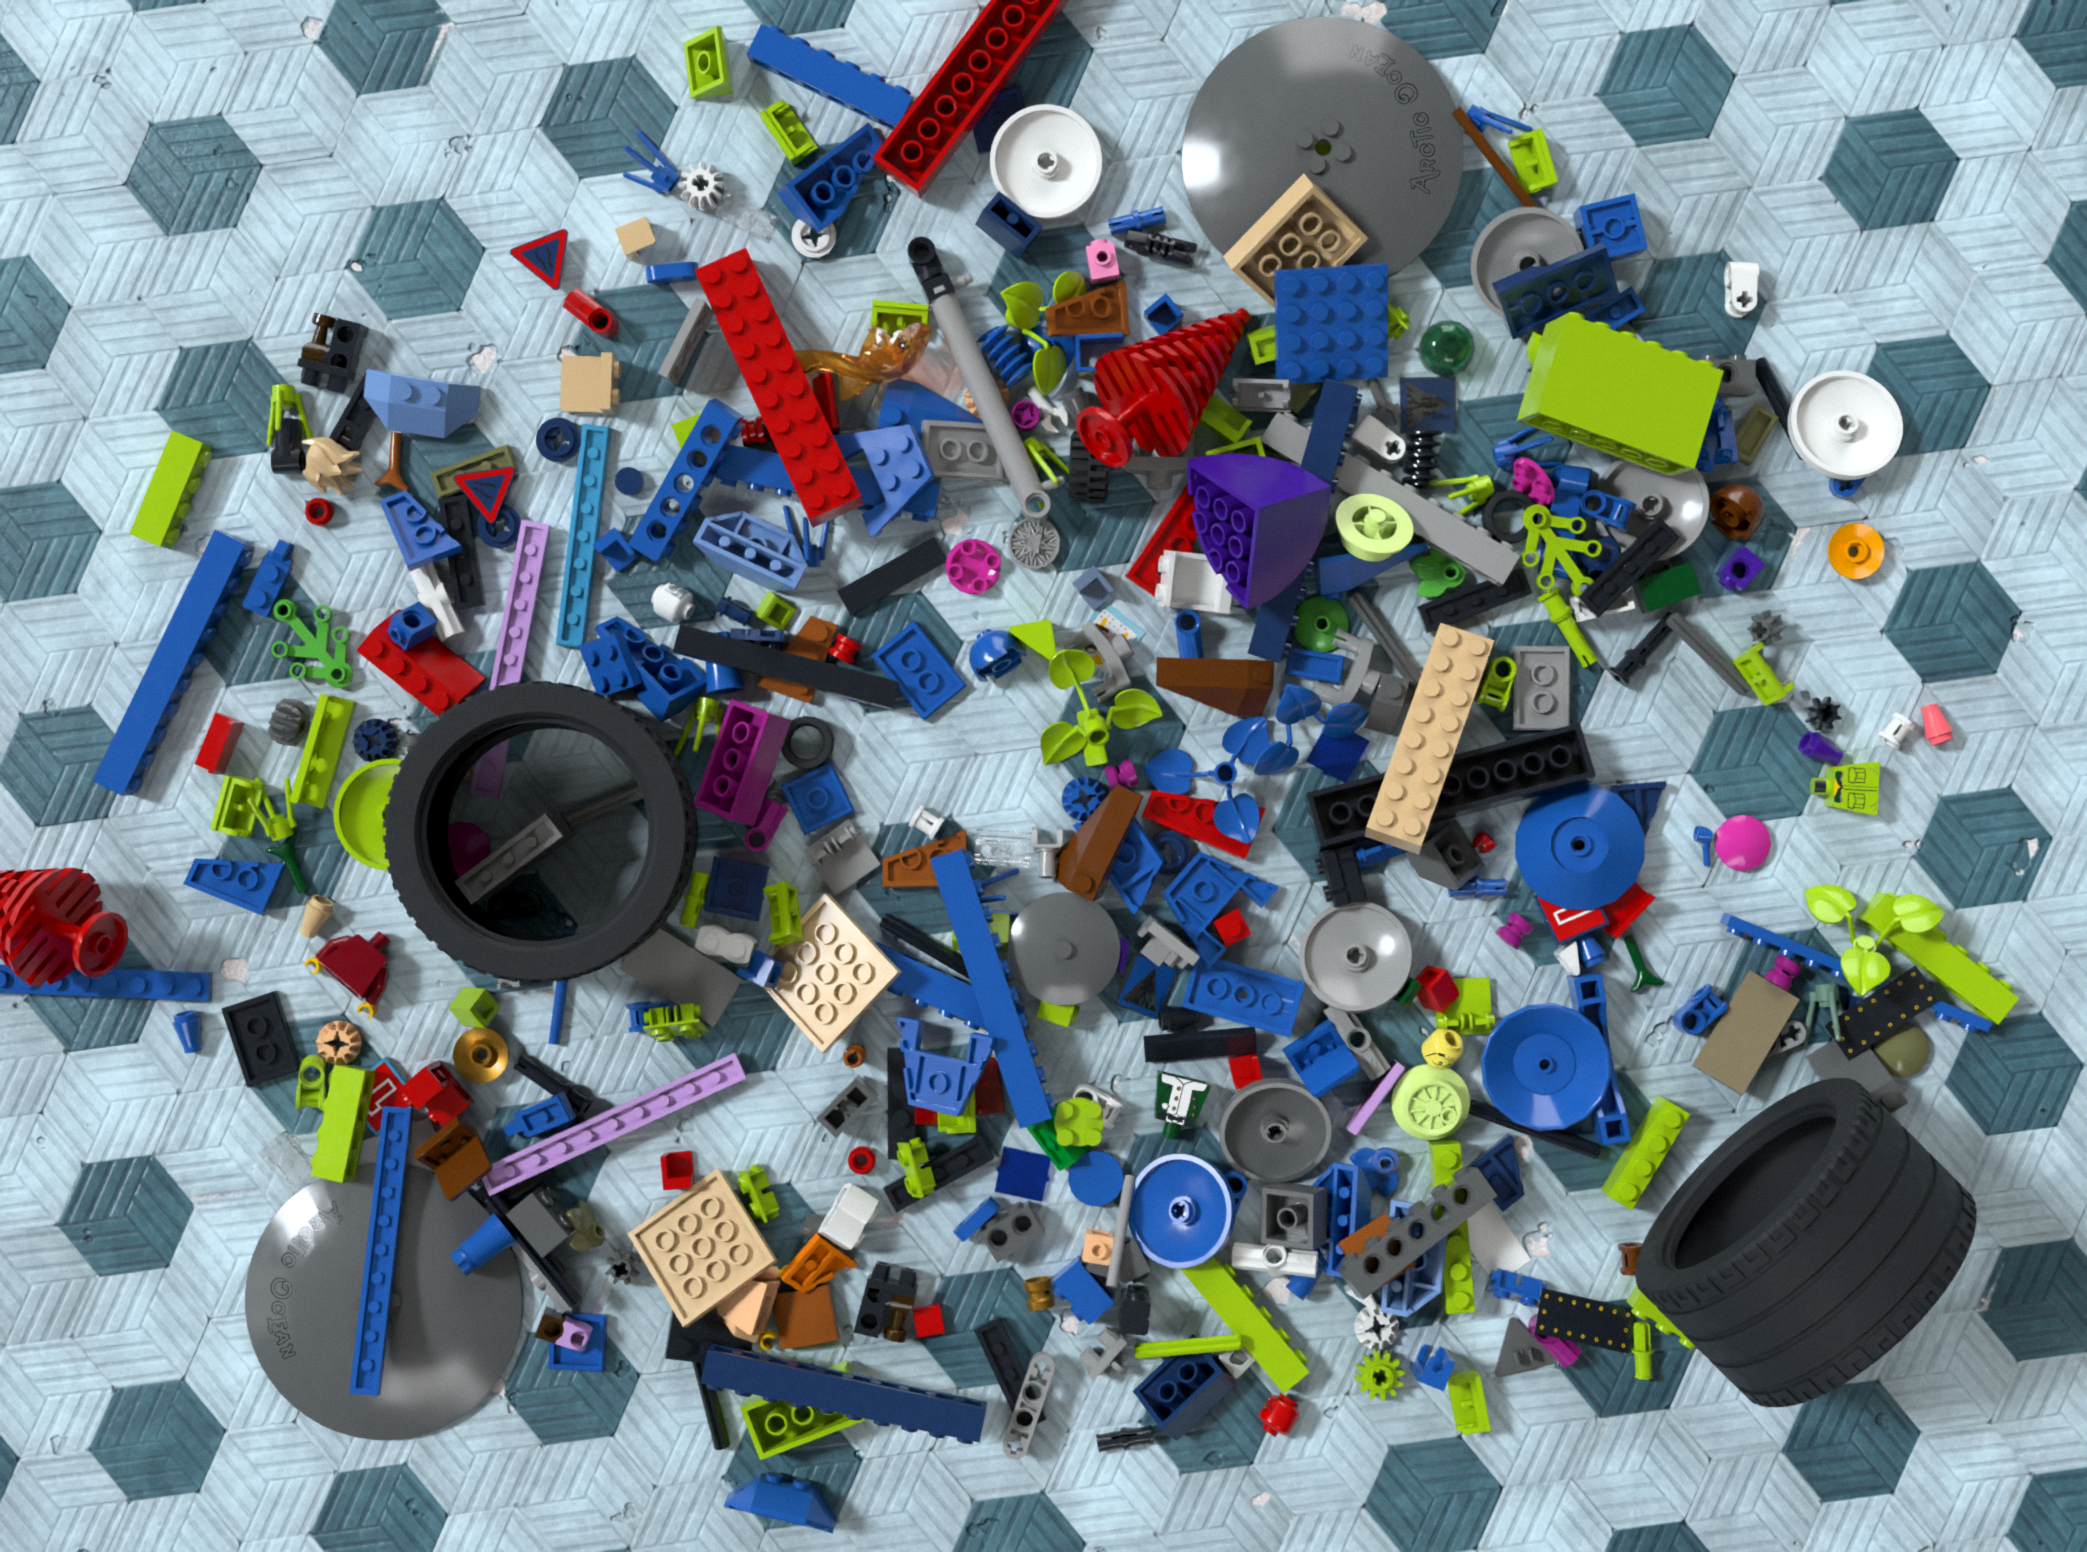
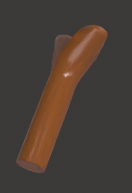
M391 432L389 468L385 475L374 483L375 486L382 487L391 484L399 490L410 491L400 473L402 433Z

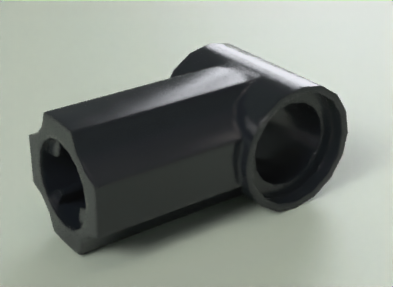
M282 418L281 430H275V449L271 452V468L274 474H302L303 470L306 469V456L302 449V420Z

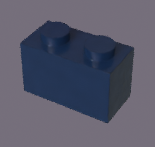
M1000 191L983 209L975 223L977 227L1018 260L1032 245L1043 226Z

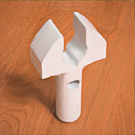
M1036 386L1030 387L1027 390L1028 395L1044 414V420L1040 425L1046 432L1058 434V430L1051 423V415L1059 417L1065 427H1067V411L1063 406L1059 409L1052 408Z

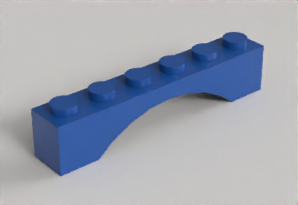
M1591 971L1580 973L1578 976L1568 975L1567 980L1572 1008L1579 1011L1598 1027L1610 1050L1612 1076L1603 1101L1591 1113L1596 1141L1603 1146L1631 1141L1627 1114L1618 1087L1611 1055L1607 1026V1001L1602 974Z

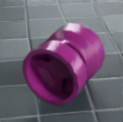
M1027 400L1020 401L1012 409V420L1018 430L1029 432L1034 430L1039 424V409L1033 402Z
M1131 759L1123 761L1121 765L1116 767L1113 765L1104 767L1111 791L1118 784L1124 787L1139 785Z
M1512 911L1507 917L1508 923L1500 926L1495 934L1515 950H1518L1522 945L1524 936L1530 935L1535 928L1520 915Z
M1778 954L1774 960L1775 966L1772 970L1767 971L1764 979L1789 993L1793 986L1792 981L1794 977L1799 976L1803 968Z

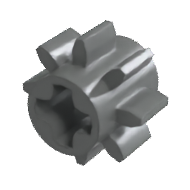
M1766 610L1761 612V615L1752 616L1753 623L1747 628L1753 637L1752 641H1763L1765 646H1768L1772 642L1782 640L1780 634L1786 626L1783 625L1780 619L1781 615H1771V611Z
M618 1249L615 1252L616 1259L609 1257L606 1260L611 1267L605 1272V1275H612L614 1278L613 1284H616L619 1280H624V1283L628 1285L631 1280L630 1275L637 1277L640 1274L635 1267L641 1260H635L632 1257V1250L627 1254H622V1251ZM622 1262L626 1263L625 1272L620 1271V1264Z

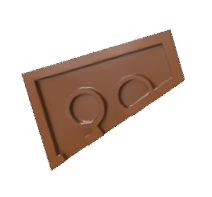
M1126 280L1046 308L1047 336L1075 337V335L1101 333H1124V337L1130 335Z
M810 616L784 652L826 662L838 625ZM764 677L758 684L760 687L812 704L816 692L813 689Z
M966 830L882 859L883 888L939 887L930 859L963 847L967 853Z

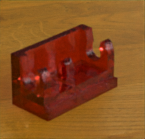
M991 1054L975 1088V1114L977 1116L1005 1112L998 1062L995 1054Z

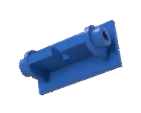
M1723 406V408L1711 413L1705 433L1709 461L1714 465L1739 462L1732 410L1727 411Z
M1374 839L1353 844L1359 869L1407 852Z
M1500 1268L1497 1271L1492 1269L1490 1281H1494V1283L1486 1287L1485 1290L1493 1292V1297L1503 1300H1509L1510 1297L1520 1299V1304L1524 1306L1537 1307L1541 1288L1547 1289V1284H1544L1540 1279L1522 1275L1520 1285H1517V1273Z

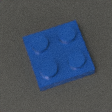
M622 630L578 645L596 693L606 696L642 683Z

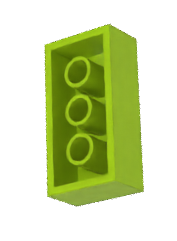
M848 1360L827 1367L853 1373ZM758 1395L744 1399L740 1407L760 1460L866 1420V1418H862L860 1421L851 1420L846 1417V1414L835 1412L833 1415L823 1414L818 1411V1408L807 1406L805 1409L795 1408L790 1405V1402L781 1400L778 1403L764 1401L762 1399L763 1396Z

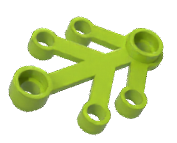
M1535 504L1529 506L1522 516V522L1528 530L1525 550L1520 556L1521 563L1528 567H1533L1538 563L1539 555L1536 552L1539 535H1541L1546 542L1541 572L1536 578L1537 586L1544 590H1549L1554 586L1555 579L1552 573L1555 558H1557L1573 581L1571 584L1573 595L1578 597L1582 593L1580 591L1581 584L1586 582L1590 585L1593 580L1582 575L1566 550L1583 552L1587 556L1596 557L1602 551L1601 544L1596 540L1580 541L1556 537L1550 527L1567 528L1571 533L1580 534L1586 528L1585 520L1581 517L1564 518L1552 516L1543 505ZM1536 513L1542 516V521L1539 524L1533 522V516ZM1575 520H1579L1581 523V527L1577 531L1572 528V523ZM1591 543L1597 546V550L1593 554L1588 552V546ZM1528 553H1532L1534 561L1528 564L1525 561V556ZM1542 577H1549L1550 583L1548 586H1542Z

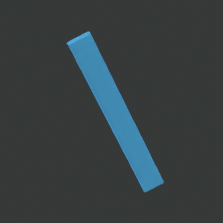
M590 424L582 425L556 645L579 648L578 645L586 643L597 550L592 544L599 539L612 433L611 427Z

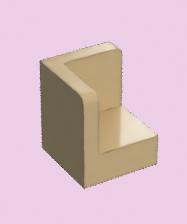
M646 216L615 229L622 249L630 261L640 257L638 251L656 244V239L651 229L652 225Z

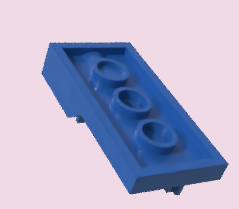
M1199 958L1192 966L1181 1007L1290 1038L1306 982L1220 958L1217 959L1211 968L1207 969ZM1243 990L1248 994L1247 998L1244 999L1240 997V992Z

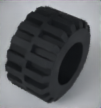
M1073 431L1070 440L1068 497L1071 502L1105 503L1108 497L1109 466L1096 459L1082 443L1078 432Z

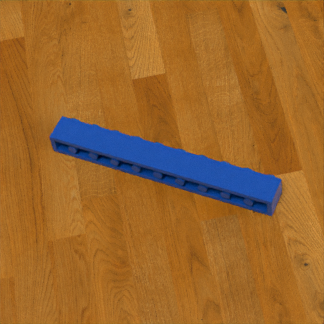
M214 530L92 780L93 782L122 796H133L134 793L139 791L143 784L142 776L146 768H149L155 759L156 754L154 751L158 743H161L167 735L168 729L166 726L170 718L177 714L180 708V703L178 702L182 694L187 692L191 686L192 678L190 677L194 669L199 667L204 659V648L207 643L213 640L216 634L215 626L219 618H222L228 610L229 604L227 601L231 593H234L240 585L241 578L239 577L242 570L250 564L253 558V553L251 552L254 546L223 531Z
M963 847L930 859L988 1035L998 1037L994 1053L1019 1128L1052 1119V1110L1056 1109L1052 1093L1046 1094L1043 1083L1047 1082L1043 1067H1037L1034 1057L1038 1056V1051L1034 1040H1028L1025 1030L1029 1029V1024L1025 1013H1019L1016 1003L1020 1002V997L1016 986H1010L1008 976L1012 975L1007 959H1001L999 949L1003 948L998 932L994 934L992 932L990 923L994 922L989 906L984 907L981 896L985 895L980 879L975 880L972 869L976 868L971 852L966 853Z

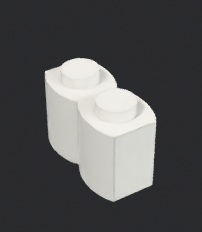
M710 924L700 927L695 948L707 955L715 956L722 954L727 960L735 963H748L751 961L756 950L758 940L747 933H731L722 926Z
M852 1183L845 1184L836 1197L832 1208L824 1218L818 1233L845 1250H851L853 1246L856 1248L864 1238L865 1233L862 1231L867 1222L871 1223L878 1213L876 1206L879 1200Z

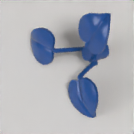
M1286 684L1285 689L1279 694L1280 702L1275 710V717L1278 722L1286 724L1287 741L1286 743L1276 741L1268 745L1258 756L1253 771L1258 775H1274L1285 772L1294 766L1299 758V751L1296 747H1292L1291 724L1305 720L1306 717L1313 715L1321 724H1325L1322 728V733L1325 737L1338 739L1346 737L1360 728L1368 716V711L1357 703H1342L1331 709L1327 718H1323L1317 713L1322 705L1319 695L1307 688Z
M1249 717L1232 724L1223 735L1222 746L1225 751L1233 755L1229 762L1218 764L1213 771L1191 773L1193 763L1189 755L1180 749H1168L1144 765V772L1151 784L1161 792L1179 795L1186 793L1190 789V778L1211 776L1217 785L1226 787L1228 800L1218 803L1214 810L1213 820L1216 828L1229 838L1249 844L1254 839L1258 830L1259 808L1253 797L1247 793H1240L1233 798L1231 783L1237 777V769L1234 766L1235 760L1238 758L1243 764L1253 765L1260 753L1269 745L1267 719L1265 717Z

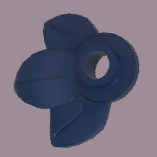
M1611 535L1604 536L1598 540L1602 546V551L1598 556L1590 557L1583 552H1577L1578 564L1586 570V577L1591 578L1593 581L1599 576L1596 570L1604 571L1620 555L1618 542ZM1595 544L1594 548H1592L1591 546H1588V552H1589L1590 554H1593V553L1596 552V550H1597L1596 544Z

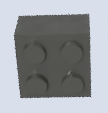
M1285 1182L1271 1183L1262 1187L1261 1243L1306 1250H1315L1326 1244V1187Z
M544 1183L506 1214L542 1258L575 1230L565 1216V1212L570 1209L568 1207L564 1208L558 1201L560 1198L557 1192L550 1186L546 1187Z

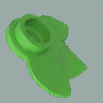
M1432 547L1430 548V556H1419L1409 564L1411 570L1419 578L1423 579L1417 590V595L1421 597H1439L1447 588L1452 589L1461 585L1465 577V571L1461 564ZM1448 570H1453L1456 575L1450 578L1445 573Z

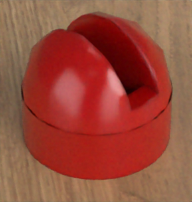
M1483 829L1475 835L1472 841L1474 848L1479 845L1482 846L1478 851L1482 854L1489 853L1497 846V843Z

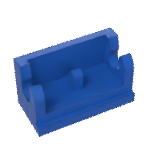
M1424 1344L1419 1349L1415 1362H1411L1410 1369L1417 1381L1444 1391L1455 1361L1447 1349L1440 1346L1436 1350L1435 1356L1426 1359L1425 1353L1428 1350V1346Z

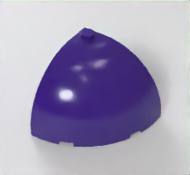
M1234 453L1213 454L1188 460V494L1193 495L1196 511L1191 512L1201 546L1216 575L1222 574L1228 583L1226 586L1228 592L1247 610L1262 605L1286 589L1303 571L1315 553L1326 526L1332 486L1301 467L1264 456Z

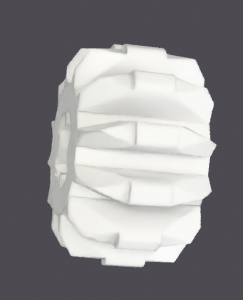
M704 161L699 163V169L690 164L689 169L691 173H681L682 178L686 181L678 183V187L684 190L681 194L682 199L689 200L688 205L691 208L696 207L698 204L701 211H705L706 203L715 208L714 199L716 198L720 201L724 199V196L719 191L727 189L726 184L721 182L724 179L723 173H716L717 168L714 164H711L706 169ZM705 181L708 187L704 186L705 190L699 191L697 185L701 186L700 182Z

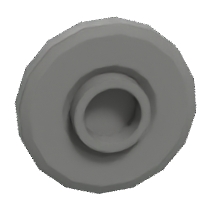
M1023 519L1013 527L1009 535L1008 547L1011 556L1019 565L1027 569H1040L1048 566L1055 560L1060 548V538L1056 528L1049 521L1044 520L1039 523H1033Z

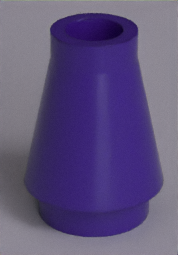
M1806 732L1798 745V750L1802 752L1804 757L1826 762L1833 766H1836L1843 757V752L1837 749L1819 732Z

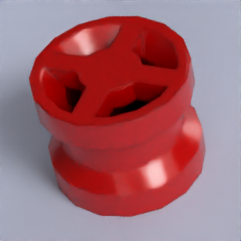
M756 417L755 420L751 421L742 419L740 424L744 425L741 431L744 447H749L752 443L757 442L761 445L767 444L766 428L762 417Z
M838 633L836 637L837 642L834 647L829 649L828 653L852 666L855 662L854 656L856 652H860L863 646Z

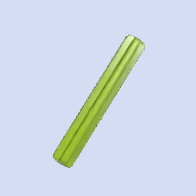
M1240 1334L1137 1343L1134 1345V1354L1137 1359L1241 1350L1243 1349V1339Z

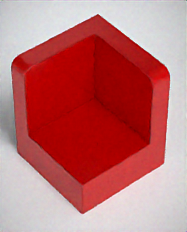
M1427 965L1415 978L1416 981L1423 985L1417 993V997L1426 1009L1444 1013L1459 996V991L1446 969Z
M1256 1053L1228 1058L1235 1089H1241L1252 1082L1262 1079Z
M691 1150L666 1152L660 1157L663 1190L692 1188L695 1184V1174Z

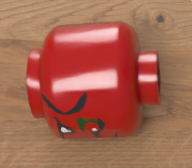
M1282 1393L1278 1396L1270 1395L1259 1412V1418L1264 1422L1262 1428L1274 1437L1278 1433L1289 1435L1301 1416L1297 1409L1299 1405Z

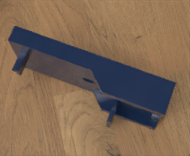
M1603 242L1551 265L1531 266L1492 283L1504 313L1506 329L1513 340L1545 327L1547 323L1569 312L1578 313L1620 295L1607 248ZM1555 288H1560L1557 293H1553Z

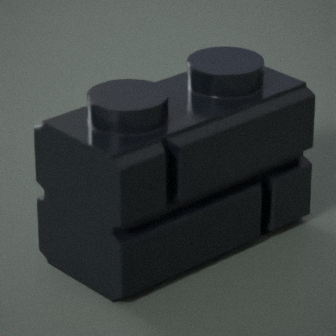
M1353 844L1318 852L1319 859H1315V864L1319 876L1324 875L1326 886H1322L1326 903L1331 902L1333 907H1339L1367 899Z
M1129 1284L1128 1288L1121 1289L1118 1320L1119 1330L1122 1334L1142 1336L1148 1334L1151 1302L1149 1292L1144 1290L1145 1287L1142 1285Z

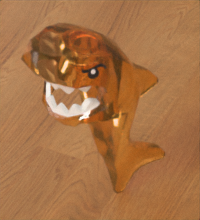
M912 323L905 329L894 332L891 339L887 335V331L878 325L869 327L867 329L869 333L861 347L859 357L813 349L804 351L794 350L804 374L816 369L837 373L840 382L839 401H847L856 397L873 384L897 380L910 373L919 363L931 336V327L925 323Z

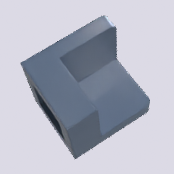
M1094 565L1072 583L1073 587L1092 610L1098 609L1115 595V590Z

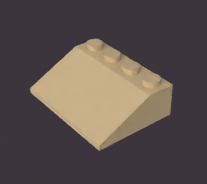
M1303 173L1223 257L1231 270L1275 309L1274 270L1341 266L1358 250L1368 237Z

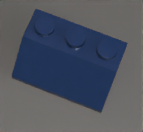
M1192 1334L1188 1339L1197 1337L1194 1334ZM1212 1352L1169 1356L1133 1390V1393L1159 1428L1177 1441L1225 1396L1237 1382Z

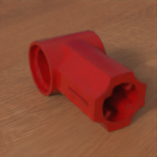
M579 288L571 291L565 298L562 307L597 335L603 338H610L617 333L619 329L617 318ZM608 317L607 326L599 329V320Z

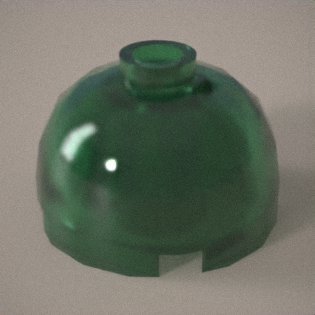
M1454 320L1438 321L1429 326L1421 336L1418 345L1419 359L1424 368L1440 377H1452L1464 371L1473 360L1475 352V341L1469 328L1461 322Z

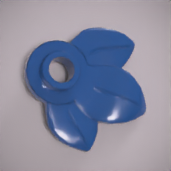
M1365 1147L1358 1149L1350 1156V1160L1354 1165L1362 1167L1371 1190L1377 1188L1383 1197H1388L1394 1192L1399 1182L1396 1171L1400 1165V1157L1395 1150L1388 1147H1382L1377 1150ZM1382 1159H1388L1390 1160L1391 1164L1385 1166L1380 1161Z

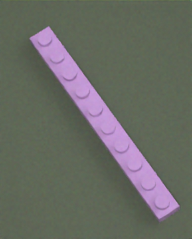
M521 520L489 691L494 690L495 686L514 682L521 684L551 529L550 525ZM511 738L493 747L475 763L470 794L494 799L500 798Z
M734 1052L492 1163V1170L482 1178L489 1196L746 1079L747 1075L737 1053Z

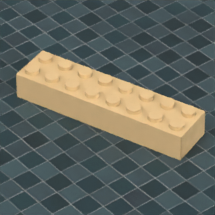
M1440 623L1366 826L1365 837L1418 855L1420 854L1495 640Z

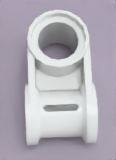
M1728 262L1726 264L1724 272V307L1729 316L1742 318L1756 306L1759 279L1758 263Z
M1371 415L1365 417L1351 436V440L1386 464L1393 465L1398 463L1405 452L1406 445L1403 439ZM1396 445V453H1392L1391 456L1386 453L1387 447Z
M1089 1084L1077 1085L1073 1089L1072 1098L1078 1097L1081 1092H1090L1092 1094L1091 1101H1096L1101 1105L1103 1126L1113 1130L1115 1127L1114 1121L1121 1109H1125L1127 1105Z

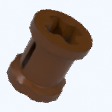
M1625 1242L1618 1244V1250L1621 1251L1622 1267L1620 1268L1622 1275H1635L1636 1262L1642 1243Z

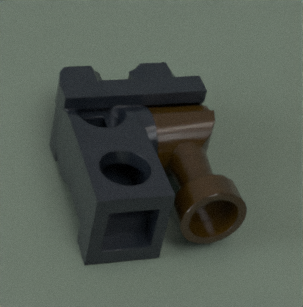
M314 313L312 323L316 325L312 341L305 344L301 349V358L298 359L297 366L302 368L301 383L318 388L321 374L329 375L326 390L344 394L348 381L355 380L363 339L367 337L369 328L360 323ZM328 329H334L330 345L326 344Z
M877 1261L872 1274L868 1276L853 1333L878 1338L884 1312L889 1310L893 1311L892 1324L885 1328L883 1338L893 1342L904 1343L907 1332L903 1329L907 1313L911 1311L918 1288V1284H916L917 1270L902 1267L900 1278L896 1280L888 1278L891 1264Z

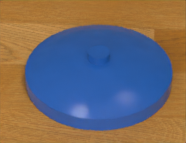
M1189 1154L1163 1156L1147 1165L1135 1180L1128 1219L1131 1233L1140 1249L1148 1257L1161 1265L1172 1268H1191L1205 1264L1216 1257L1230 1239L1236 1216L1234 1195L1225 1176L1209 1161Z

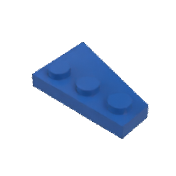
M406 490L379 500L409 571L463 551L461 545L455 539L453 540L446 533L445 529L439 523H436Z
M195 858L183 884L264 916L286 868V864Z

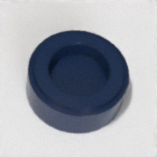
M625 467L616 474L615 486L622 494L634 496L643 489L644 478L635 468Z

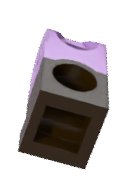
M546 1306L534 1337L572 1350L584 1351L593 1328L585 1322L573 1320L571 1317L556 1312V1309Z

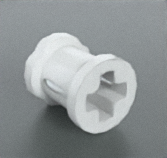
M1894 712L1892 721L1884 731H1879L1877 736L1885 744L1898 750L1901 747L1900 742L1909 731H1913L1916 726L1903 715ZM1899 727V730L1895 733V735H1893L1895 730Z
M920 805L908 826L911 828L915 826L928 834V838L933 840L945 819L935 817L924 810L925 807L923 805Z

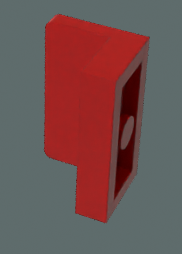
M215 713L195 765L208 769V773L213 775H224L244 723L221 713Z
M1635 882L1615 902L1602 906L1610 923L1608 927L1602 930L1608 936L1618 938L1651 904L1655 897L1650 893H1646Z

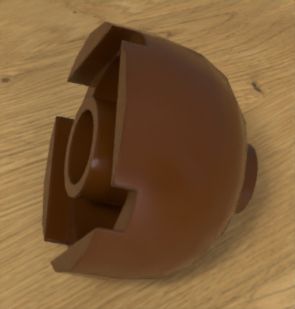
M1734 483L1721 487L1709 498L1708 514L1712 513V516L1716 519L1712 521V524L1723 535L1734 540L1745 537L1744 540H1746L1762 524L1765 507L1756 490L1744 484Z

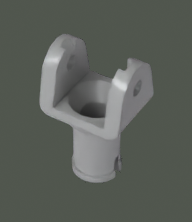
M1032 827V849L1039 854V878H1056V854L1063 848V827H1057V844H1038V827Z

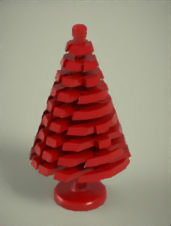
M1239 308L1233 314L1224 313L1218 315L1217 318H1209L1204 322H1197L1190 326L1179 328L1176 331H1170L1146 341L1143 340L1103 354V357L1098 358L1094 366L1098 374L1093 375L1095 390L1103 408L1090 406L1079 412L1076 418L1077 432L1088 451L1100 462L1115 468L1125 466L1130 461L1133 455L1132 435L1139 447L1151 454L1154 449L1158 456L1169 457V455L1174 457L1180 455L1182 450L1184 452L1198 421H1200L1204 413V409L1208 405L1223 375L1224 368L1231 359L1230 355L1235 350L1237 342L1244 333L1243 326L1250 321L1249 312L1244 308Z
M50 868L0 871V959L23 982L26 981L31 986L41 987L45 981L52 985L64 979L75 968L87 977L98 978L113 969L124 953L128 942L126 920L116 912L102 911L103 901H96L101 895L99 885L94 883L96 880L90 873H82L84 871L82 869Z

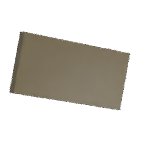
M1749 970L1730 1000L1728 1008L1721 1015L1691 1066L1742 1096L1800 999Z

